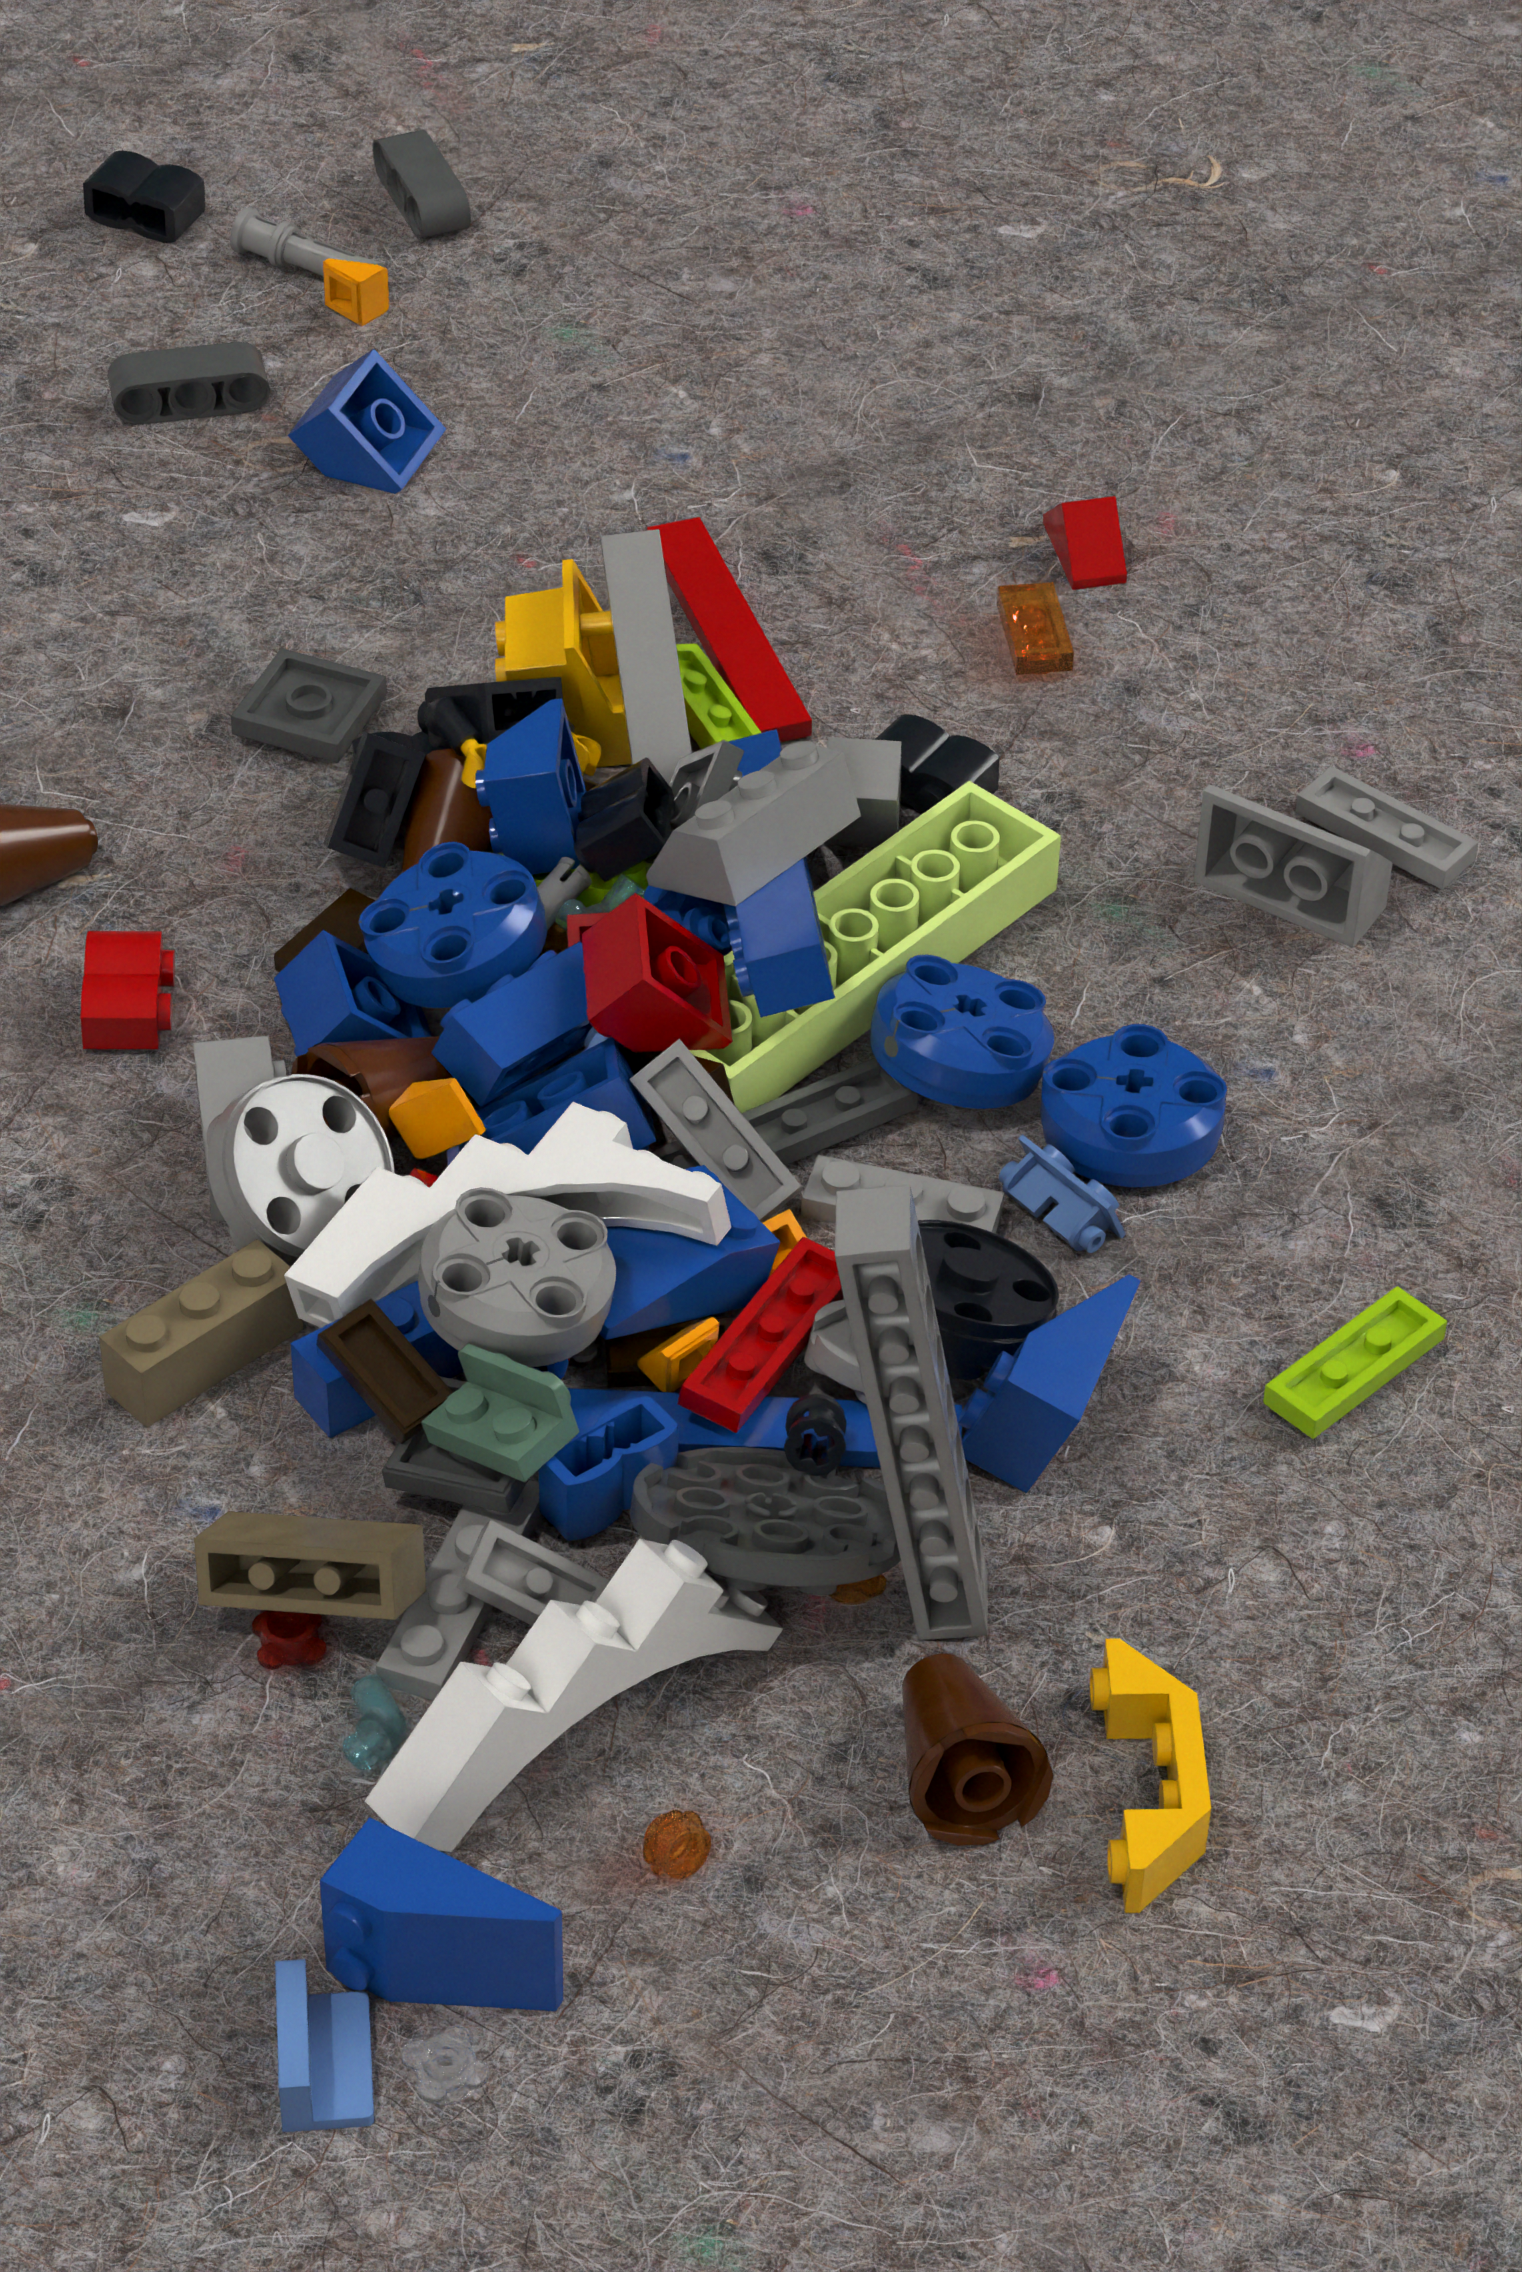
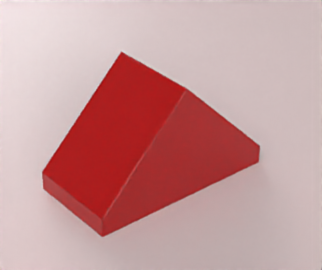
M1116 496L1064 502L1043 514V525L1072 590L1126 583L1127 571Z

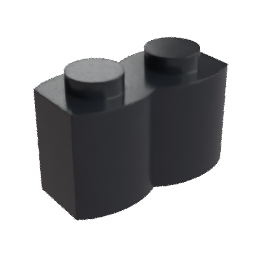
M132 151L113 152L83 182L84 211L88 217L110 228H131L145 238L162 243L175 242L205 211V189L202 177L178 165L165 164L158 166L151 159Z
M911 714L900 715L875 739L901 741L900 805H911L921 815L968 781L991 794L998 790L999 756L989 747L975 739L960 735L950 736L944 729L926 718Z
M648 757L638 761L582 795L581 811L578 813L577 840L574 842V850L582 866L589 873L597 872L604 882L613 879L660 852L672 833L669 818L675 813L673 791Z

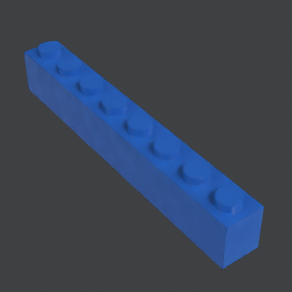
M777 729L729 741L732 745L744 750L737 770L742 772V777L761 770L778 758L782 750ZM806 856L737 906L724 904L730 929L728 931L735 958L733 964L742 997L755 996L760 1017L835 998Z

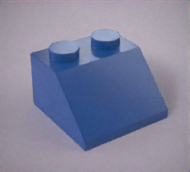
M372 349L332 377L288 434V437L324 476L396 494L404 488L443 435L446 428L375 349Z
M561 698L548 701L488 743L484 770L476 771V790L481 807L490 806L493 816L489 820V835L493 852L495 854H503L519 862L531 875L552 872L562 857H568L575 861L571 869H576L581 865L574 850V842L577 840L578 813L581 811V798L587 791L563 699Z
M324 930L274 977L282 1002L281 1012L289 1024L295 1042L294 1053L296 1057L306 1054L308 1048L319 1043L432 1037L421 1006L410 1004L395 996L377 974L368 954Z

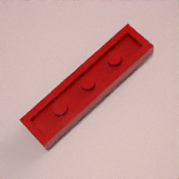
M802 1237L681 1385L677 1404L737 1433L808 1344L810 1331L818 1310L829 1303L844 1298L835 1260V1251Z

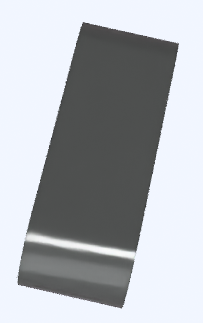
M425 129L373 141V159L378 177L418 239L470 227L471 214L466 192Z
M229 342L129 353L115 359L109 366L107 374L115 413L122 421L129 424L141 425L248 413L262 407L270 395V387L261 352L255 345L248 342Z

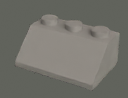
M809 741L796 742L783 748L778 758L761 770L743 776L738 781V786L718 800L700 806L696 810L695 816L673 830L646 874L649 886L732 906H737L861 817L844 751L816 746L815 743Z
M1209 784L1203 790L1193 882L1354 948L1386 908L1393 862L1368 848Z

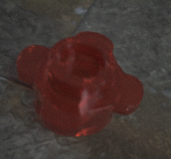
M265 1610L256 1616L252 1623L253 1633L260 1637L261 1648L257 1651L258 1663L266 1669L275 1670L279 1669L282 1665H297L302 1662L316 1664L323 1660L327 1653L326 1643L319 1639L317 1630L322 1624L321 1614Z

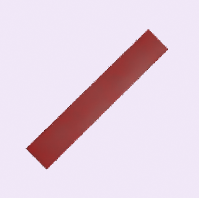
M696 517L647 527V531L656 529L660 531L666 579L712 665L761 733L777 729L780 743L812 736V719L701 518Z

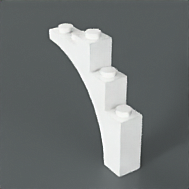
M572 1102L529 1155L512 1144H499L475 1134L430 1188L416 1177L410 1175L402 1177L377 1166L285 1273L284 1277L298 1318L322 1328L346 1316L371 1298L375 1302L418 1281L421 1251L428 1232L441 1217L455 1209L456 1201L461 1194L470 1189L480 1187L493 1188L503 1192L505 1195L539 1198L568 1210L586 1211L596 1215L604 1222L606 1227L626 1226L673 1232L716 1246L732 1227L721 1183L716 1182L712 1177L703 1172H690L662 1161L658 1156L647 1150H634L626 1122L621 1121L610 1112H598Z
M639 1539L595 1603L586 1600L582 1605L550 1600L506 1665L495 1662L492 1667L460 1662L365 1802L389 1827L438 1851L452 1852L484 1809L531 1760L569 1727L610 1698L657 1672L700 1656L731 1650L768 1651L783 1628L764 1611L768 1602L758 1591L739 1590L728 1584L719 1583L704 1572L708 1565L707 1561L690 1546L678 1540H672L669 1545Z

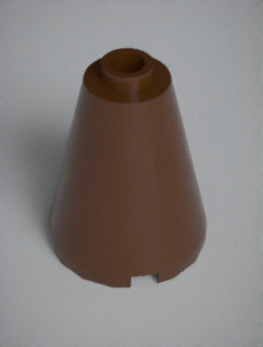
M452 748L430 752L425 756L409 799L402 873L418 864L419 859L426 851L442 843L457 842L464 844L470 851L494 853L489 835V820L493 818L490 806L481 807L476 788H471L462 782L461 775L466 756H458Z
M0 804V907L87 868L91 863L92 855L96 853L98 848V837L93 823L85 819L83 814L76 809Z
M440 1036L319 1043L308 1048L306 1054L297 1056L291 1070V1075L308 1074L324 1077L352 1091L375 1115L384 1130L389 1145L402 1137L389 1117V1109L404 1091L414 1082L454 1078L431 1053ZM323 1115L324 1121L326 1125L329 1127V1123Z
M934 1654L915 1663L906 1673L902 1683L908 1790L910 1804L915 1815L924 1824L926 1831L935 1839L957 1846L986 1845L1000 1839L997 1830L1010 1825L1018 1820L1022 1828L1035 1818L1049 1798L1053 1772L1043 1744L961 1658L952 1654Z

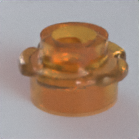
M675 1809L658 1816L648 1826L644 1836L643 1859L646 1863L650 1864L651 1871L659 1876L666 1873L673 1879H685L696 1873L705 1863L711 1849V1838L708 1831L703 1828L699 1815L691 1810L683 1813Z

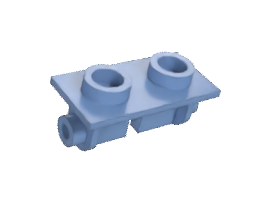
M1023 1134L1018 1138L1026 1156L1019 1163L1016 1161L1007 1163L999 1174V1181L1003 1184V1192L1008 1197L1012 1198L1036 1218L1055 1202L1057 1206L1043 1219V1222L1076 1251L1086 1250L1088 1253L1097 1251L1105 1241L1106 1234L1104 1231L1107 1228L1121 1239L1126 1235L1115 1213L1119 1203L1101 1183L1094 1179H1091L1087 1184L1082 1182L1073 1174L1075 1169L1070 1161L1052 1145L1047 1144L1041 1149Z

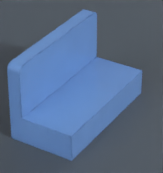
M306 1959L275 1961L278 2085L282 2132L366 2127L374 2123L368 1994L364 1991L308 1995Z

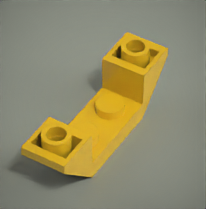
M1120 1638L1105 1639L1102 1668L1090 1669L1092 1711H1104L1106 1739H1152L1154 1765L1166 1766L1168 1780H1160L1159 1809H1124L1120 1839L1108 1840L1107 1868L1109 1883L1122 1884L1125 1913H1140L1205 1854L1211 1815V1801L1197 1693Z

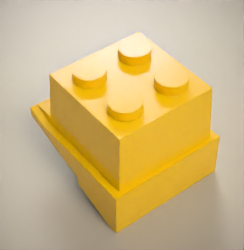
M562 560L561 588L505 597V621L495 622L498 655L505 656L504 658H495L496 682L561 677L563 703L568 720L575 726L573 733L593 739L601 745L602 755L597 767L632 764L610 611L602 610L574 560Z

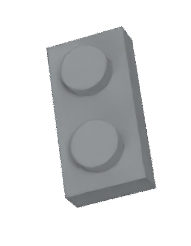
M490 1519L479 1534L457 1584V1588L533 1626L550 1600L582 1605L586 1600L595 1603L610 1580Z

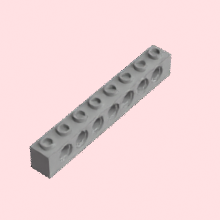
M911 1185L836 1191L835 1260L918 1641L988 1635L987 1567Z

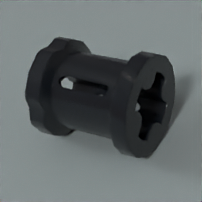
M811 1394L795 1401L788 1410L785 1423L788 1436L784 1443V1450L788 1462L797 1471L806 1472L812 1476H820L830 1473L840 1465L841 1456L846 1449L845 1431L847 1421L844 1410L837 1401L827 1395ZM809 1411V1416L805 1417L804 1414ZM814 1429L819 1437L827 1435V1438L818 1441L813 1433L804 1434V1431ZM827 1452V1456L822 1459V1453Z

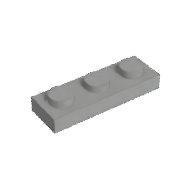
M1330 766L1297 795L1295 813L1348 841L1378 853L1393 862L1394 865L1442 890L1476 860L1478 841L1333 766Z
M680 1039L629 1079L634 1088L699 1166L705 1165L761 1222L766 1221L803 1191L802 1186Z
M817 1155L801 1198V1216L835 1223L836 1191L910 1184L917 1220L958 1222L996 1234L1003 1212L1005 1192Z

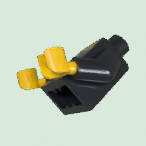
M561 677L427 688L425 701L419 706L417 712L418 725L422 732L429 736V743L433 748L451 747L458 756H466L461 780L467 786L476 788V771L484 770L487 745L484 744L493 741L548 701L563 699ZM568 720L582 776L584 773L593 776L602 755L601 745L588 737L575 735L573 733L575 726Z

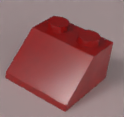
M634 893L582 934L587 1017L594 1029L602 1036L614 1038L632 1052L665 1051L678 1039L683 1042L688 1050L724 1049L733 1042L724 955L637 893Z

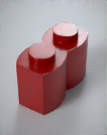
M87 931L80 1014L83 1049H159L160 1031L172 1030V993H163V987L175 986V950H163L162 931Z

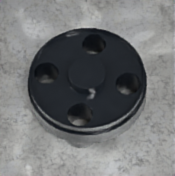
M918 1220L948 1376L964 1380L977 1379L985 1371L991 1370L1002 1351L1013 1356L1030 1332L1056 1317V1306L1059 1299L1057 1284L1049 1270L1036 1257L1002 1236L958 1222Z

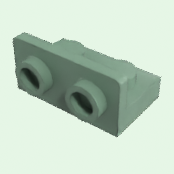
M469 1343L458 1352L467 1382L449 1395L438 1408L421 1422L429 1443L522 1482L527 1481L580 1432L570 1405V1392L561 1379L550 1372H541L515 1362L502 1353H492Z

